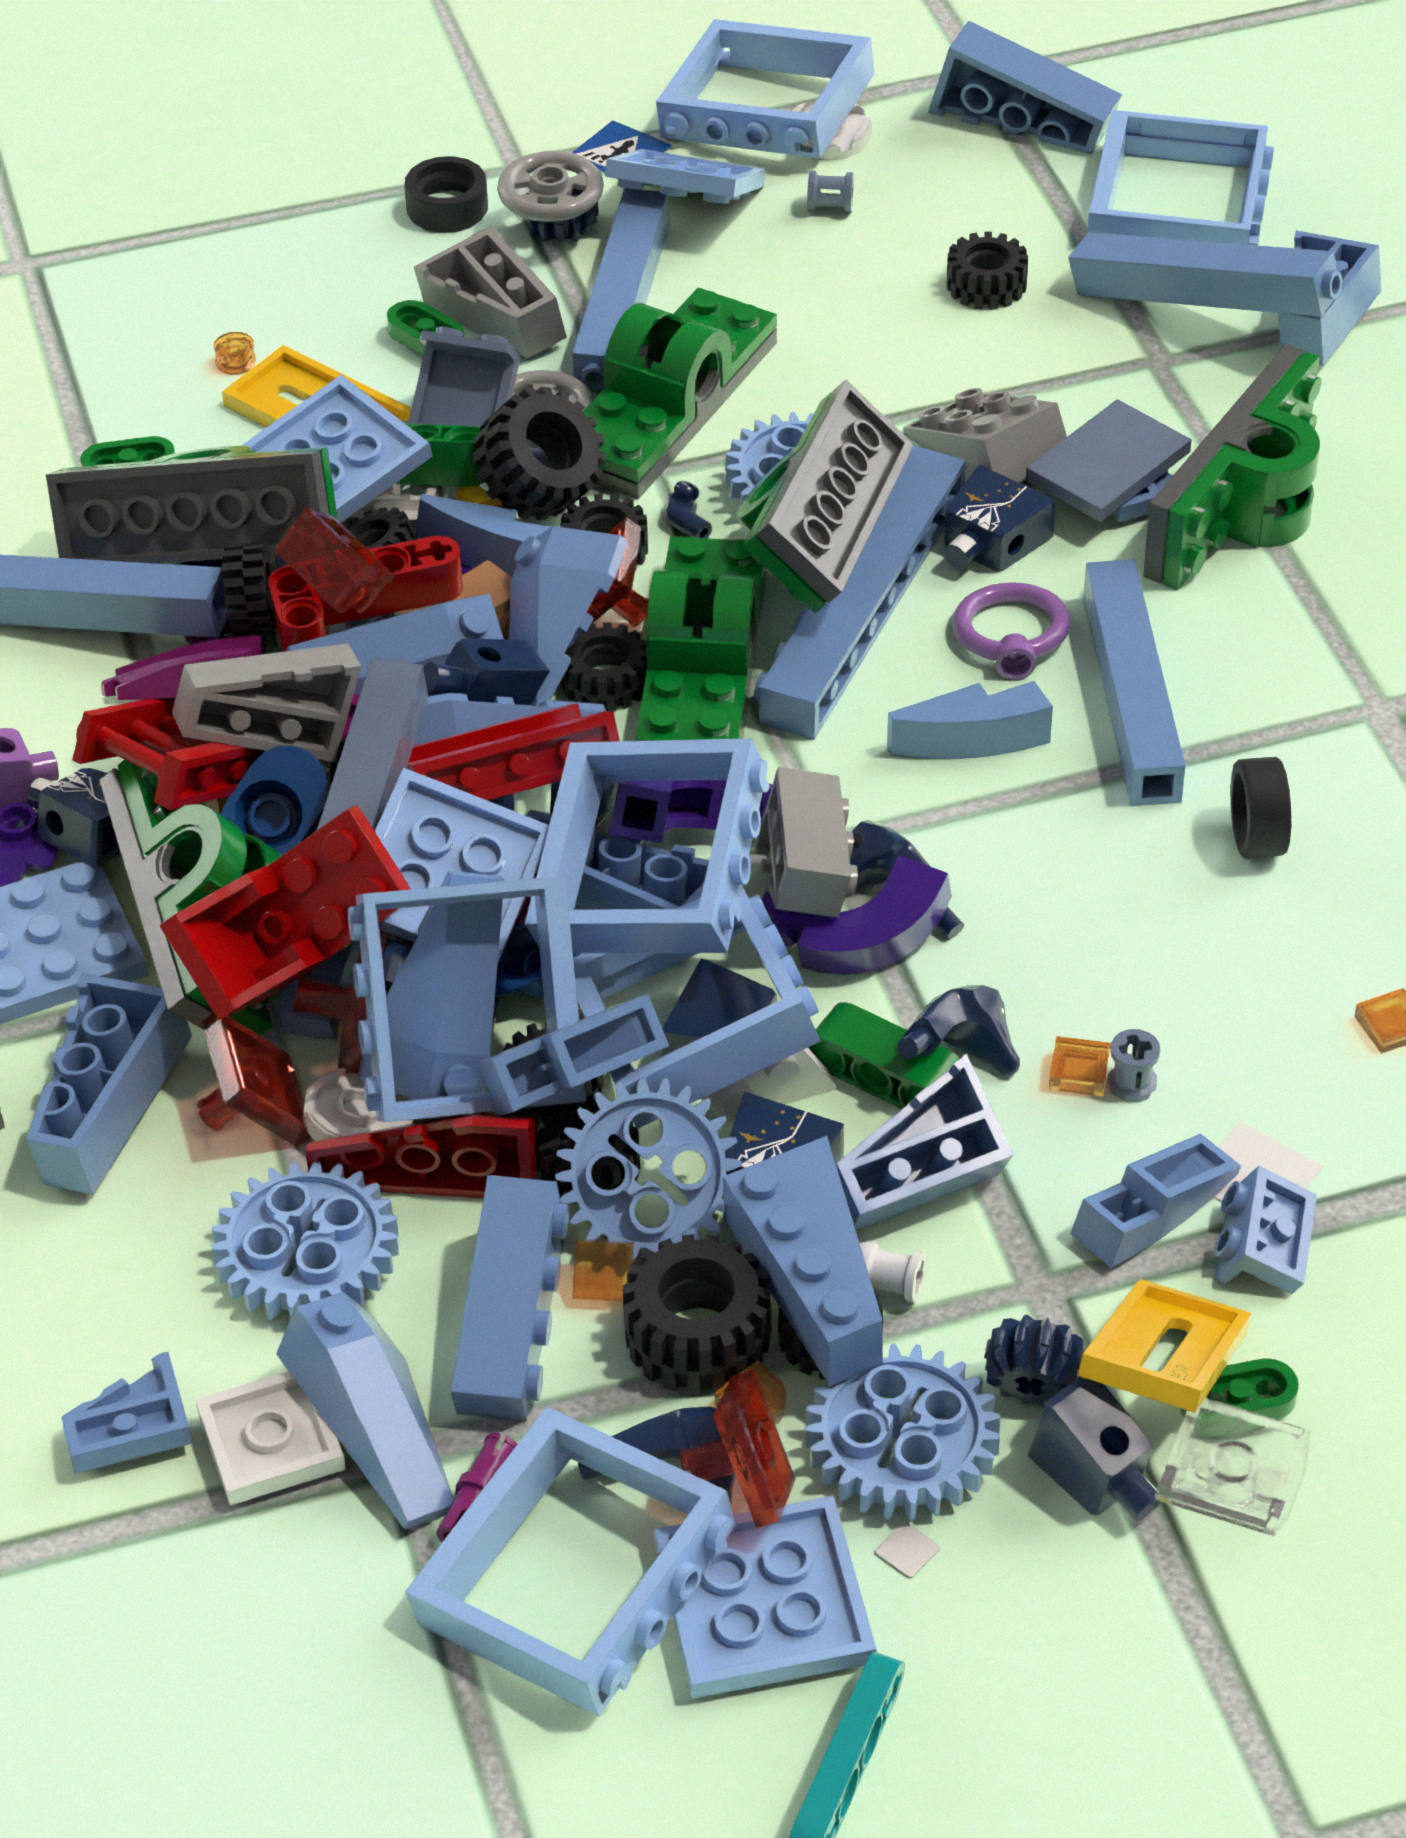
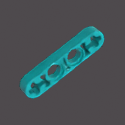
M875 1651L870 1654L794 1822L789 1838L837 1837L898 1697L905 1672L904 1661Z

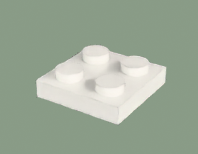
M289 1371L195 1399L197 1412L230 1506L346 1470L344 1455L336 1435Z

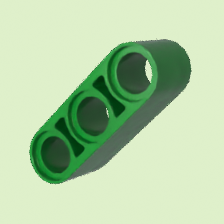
M405 423L429 442L433 456L395 484L471 487L483 484L479 482L476 475L481 470L480 466L473 464L472 454L478 450L473 445L475 436L480 432V427Z
M839 1002L832 1008L815 1028L821 1042L808 1047L832 1076L901 1110L916 1095L934 1083L960 1059L955 1053L940 1045L925 1058L920 1054L913 1059L902 1057L898 1051V1043L904 1038L903 1035L907 1030L848 1002Z

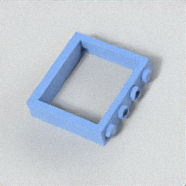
M714 19L656 100L661 138L820 159L875 74L871 37ZM724 48H730V51H724ZM720 65L830 78V81L809 113L697 99ZM812 139L813 147L802 146V143L807 144Z
M1112 110L1089 209L1087 233L1095 232L1258 245L1274 156V146H1266L1268 126ZM1125 155L1249 168L1239 223L1113 210Z
M752 738L570 743L536 878L566 877L573 953H728L734 923H740L741 919L739 898L742 885L747 884L750 879L751 862L749 853L752 839L757 838L760 833L761 817L759 807L762 793L767 792L770 786L766 779L768 762L762 760ZM727 779L698 909L574 910L605 782ZM532 896L525 925L539 946L535 896Z
M565 876L356 895V906L348 908V925L351 940H360L362 963L354 964L353 979L357 998L365 997L367 1020L359 1021V1042L362 1054H370L372 1077L364 1078V1096L367 1110L376 1111L377 1121L394 1122L496 1111L489 1092L396 1102L378 910L535 896L547 1033L579 1021ZM585 1083L558 1092L523 1108L586 1102Z
M742 887L739 898L741 919L740 923H734L731 938L744 931L747 932L781 1000L638 1069H634L631 1062L610 1071L609 1073L615 1086L617 1082L621 1081L629 1095L635 1094L639 1078L645 1077L649 1092L657 1093L660 1083L666 1078L669 1079L671 1096L677 1097L687 1085L691 1087L689 1104L821 1042L810 1018L819 1013L818 1007L807 986L796 989L804 985V982L791 955L789 954L780 959V957L788 954L775 925L772 924L759 895L748 898ZM701 897L677 909H698ZM583 953L573 958L577 1000L585 1018L607 1009L603 1001L604 998L698 953ZM650 1113L637 1114L632 1119L636 1129L658 1120L656 1116Z
M546 1406L405 1590V1594L418 1625L599 1717L619 1688L625 1691L631 1679L632 1670L647 1649H653L661 1641L667 1627V1621L680 1603L689 1600L694 1595L699 1586L702 1572L715 1554L723 1552L728 1547L726 1539L735 1528L736 1521L727 1490ZM570 1459L688 1514L582 1661L464 1602L465 1598Z

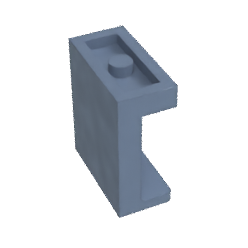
M437 327L436 332L422 330L419 340L424 345L423 359L409 422H402L408 424L480 427L485 420L512 397L520 356L508 344L509 341L506 338L498 335L482 334L480 339L463 337V332L449 327Z

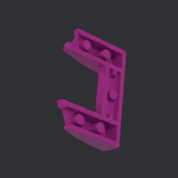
M265 632L225 635L175 648L116 668L115 677L101 682L102 696H116V700L176 698L184 665L266 654Z

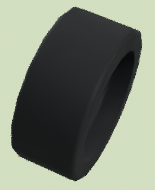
M456 156L431 158L412 167L405 177L404 189L407 215L414 224L425 230L457 232L467 229L480 222L488 211L486 174L480 165L469 159ZM455 190L464 192L462 195L451 198L428 196L439 191Z
M1276 756L1238 759L1233 765L1230 784L1232 827L1238 851L1245 859L1283 856L1288 852L1292 829L1290 789L1283 762Z

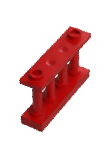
M150 698L84 711L82 720L76 730L77 741L72 761L84 764L119 756L156 775L158 786L154 802L168 810L182 808L185 804H198L230 796L252 763L265 751L183 737L172 714L176 698Z
M574 703L414 745L406 769L488 801L561 781L570 743L620 742L614 712L604 711L581 717L579 704Z

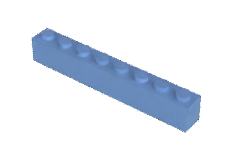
M913 446L842 593L829 603L827 602L826 606L816 614L810 608L808 610H801L796 619L793 634L788 641L783 640L779 644L772 667L768 673L762 672L758 677L754 689V700L759 702V724L809 739H816L945 529L947 507L965 484V459Z

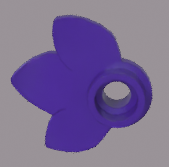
M13 803L0 809V887L22 880L29 867L38 870L50 869L57 859L58 848L42 840L38 834L39 814L31 806L24 803Z

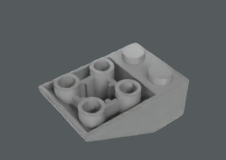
M971 388L956 394V401L946 406H935L923 410L918 414V420L903 427L904 433L921 448L965 459V482L979 465H982L1020 483L1026 479L1027 466L1067 437L1057 402L1037 400V397L1034 395L1014 397L1010 396L1008 392L986 393L982 392L981 388Z

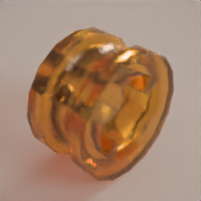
M228 332L217 337L214 341L213 349L216 355L215 363L218 370L229 375H240L252 369L256 365L257 360L254 352L255 344L253 338L243 332Z

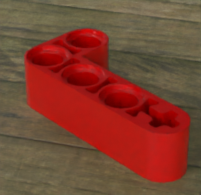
M431 536L286 565L276 569L268 578L273 621L282 651L286 652L288 646L327 636L326 626L444 603L455 599L463 590L459 545L450 537Z

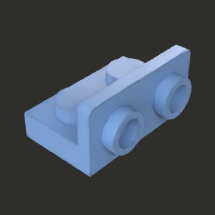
M1259 1165L1241 1182H1233L1227 1189L1221 1203V1211L1225 1213L1223 1230L1214 1247V1256L1218 1257L1215 1280L1227 1285L1243 1270L1291 1295L1305 1283L1317 1194Z

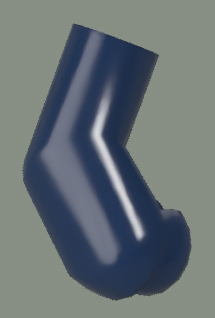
M682 480L677 482L674 486V492L669 493L667 497L665 512L667 522L687 537L709 538L712 532L711 523L696 514L697 503L695 500L699 496L698 487L688 481Z

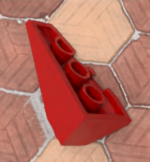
M497 1111L461 1114L307 1143L305 1151L308 1172L313 1162L318 1163V1160L321 1163L322 1173L328 1174L334 1166L340 1163L343 1164L345 1179L361 1171L363 1172L365 1187L378 1183L380 1185V1192L484 1199L488 1175L537 1180L539 1172L538 1133L540 1129L539 1113H523L519 1111L498 1115Z

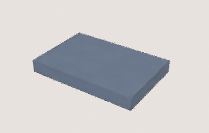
M1116 399L1027 466L1026 481L1101 522L1191 452L1192 439Z

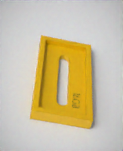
M285 345L279 347L222 391L225 407L266 428L297 406V404L278 394L290 392L306 400L340 375H343L399 420L409 422L412 409Z
M1139 1279L1083 1353L1078 1376L1196 1413L1246 1336L1252 1313ZM1168 1329H1180L1188 1333L1162 1371H1153L1142 1367L1159 1343L1160 1338L1164 1336Z

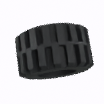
M541 386L537 391L531 387L524 389L519 394L513 395L484 421L479 428L480 432L475 436L473 445L478 449L472 454L473 464L480 466L481 469L476 475L480 483L486 482L489 490L486 492L492 500L497 497L503 502L501 508L515 509L518 512V517L526 520L533 515L537 521L548 519L551 515L556 517L562 514L571 503H575L591 490L603 473L600 467L605 463L606 453L599 450V448L605 443L602 434L596 433L594 429L598 425L594 417L588 418L584 414L583 410L585 407L579 401H576L574 404L570 402L569 394L559 391L553 395L550 387ZM527 440L534 442L545 452L550 461L551 468L543 465L534 457L529 449Z
M694 1234L682 1235L681 1242L673 1243L670 1238L659 1242L657 1252L647 1249L639 1256V1266L632 1265L628 1271L627 1284L623 1286L626 1348L630 1349V1359L635 1367L643 1366V1375L650 1381L654 1382L661 1378L663 1379V1388L674 1392L678 1386L687 1387V1394H700V1388L711 1387L713 1393L725 1390V1383L730 1380L738 1385L747 1379V1369L756 1371L762 1364L763 1353H768L770 1346L771 1289H769V1278L765 1269H759V1260L752 1253L742 1255V1245L732 1240L726 1245L721 1244L719 1236L707 1234L705 1240H695ZM694 1308L710 1309L719 1313L705 1319H688L676 1315L684 1310Z

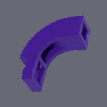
M727 779L618 781L609 834L662 844L663 833L670 829L702 828L716 830ZM770 783L768 791L763 792L759 807L761 822L772 787Z
M899 855L879 893L860 907L840 912L839 918L775 909L771 895L767 890L761 901L784 945L787 947H792L794 944L797 945L802 968L826 974L847 975L880 969L910 954L936 928L952 898L949 874L947 872Z

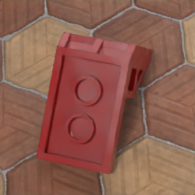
M356 805L343 811L268 866L241 876L174 914L159 926L218 1020H221L276 995L354 943L355 941L351 940L349 933L348 908L356 906V895L411 890L362 810ZM403 908L378 910L379 925Z

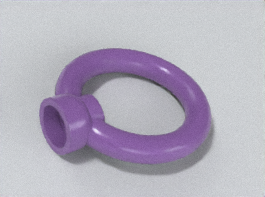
M1007 582L985 586L966 596L954 611L952 626L956 638L967 650L980 657L994 660L996 669L1002 677L1009 680H1020L1028 677L1034 671L1036 658L1052 652L1066 639L1071 626V617L1065 603L1051 591L1032 584ZM1002 602H1022L1044 610L1051 618V625L1046 632L1030 640H1027L1021 634L1012 633L1004 636L1000 641H996L979 634L972 626V619L976 613L990 605Z

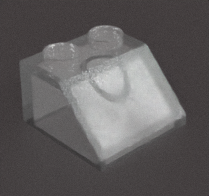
M1205 1398L1196 1413L1187 1410L1155 1492V1500L1275 1537L1290 1517L1307 1470L1311 1430Z

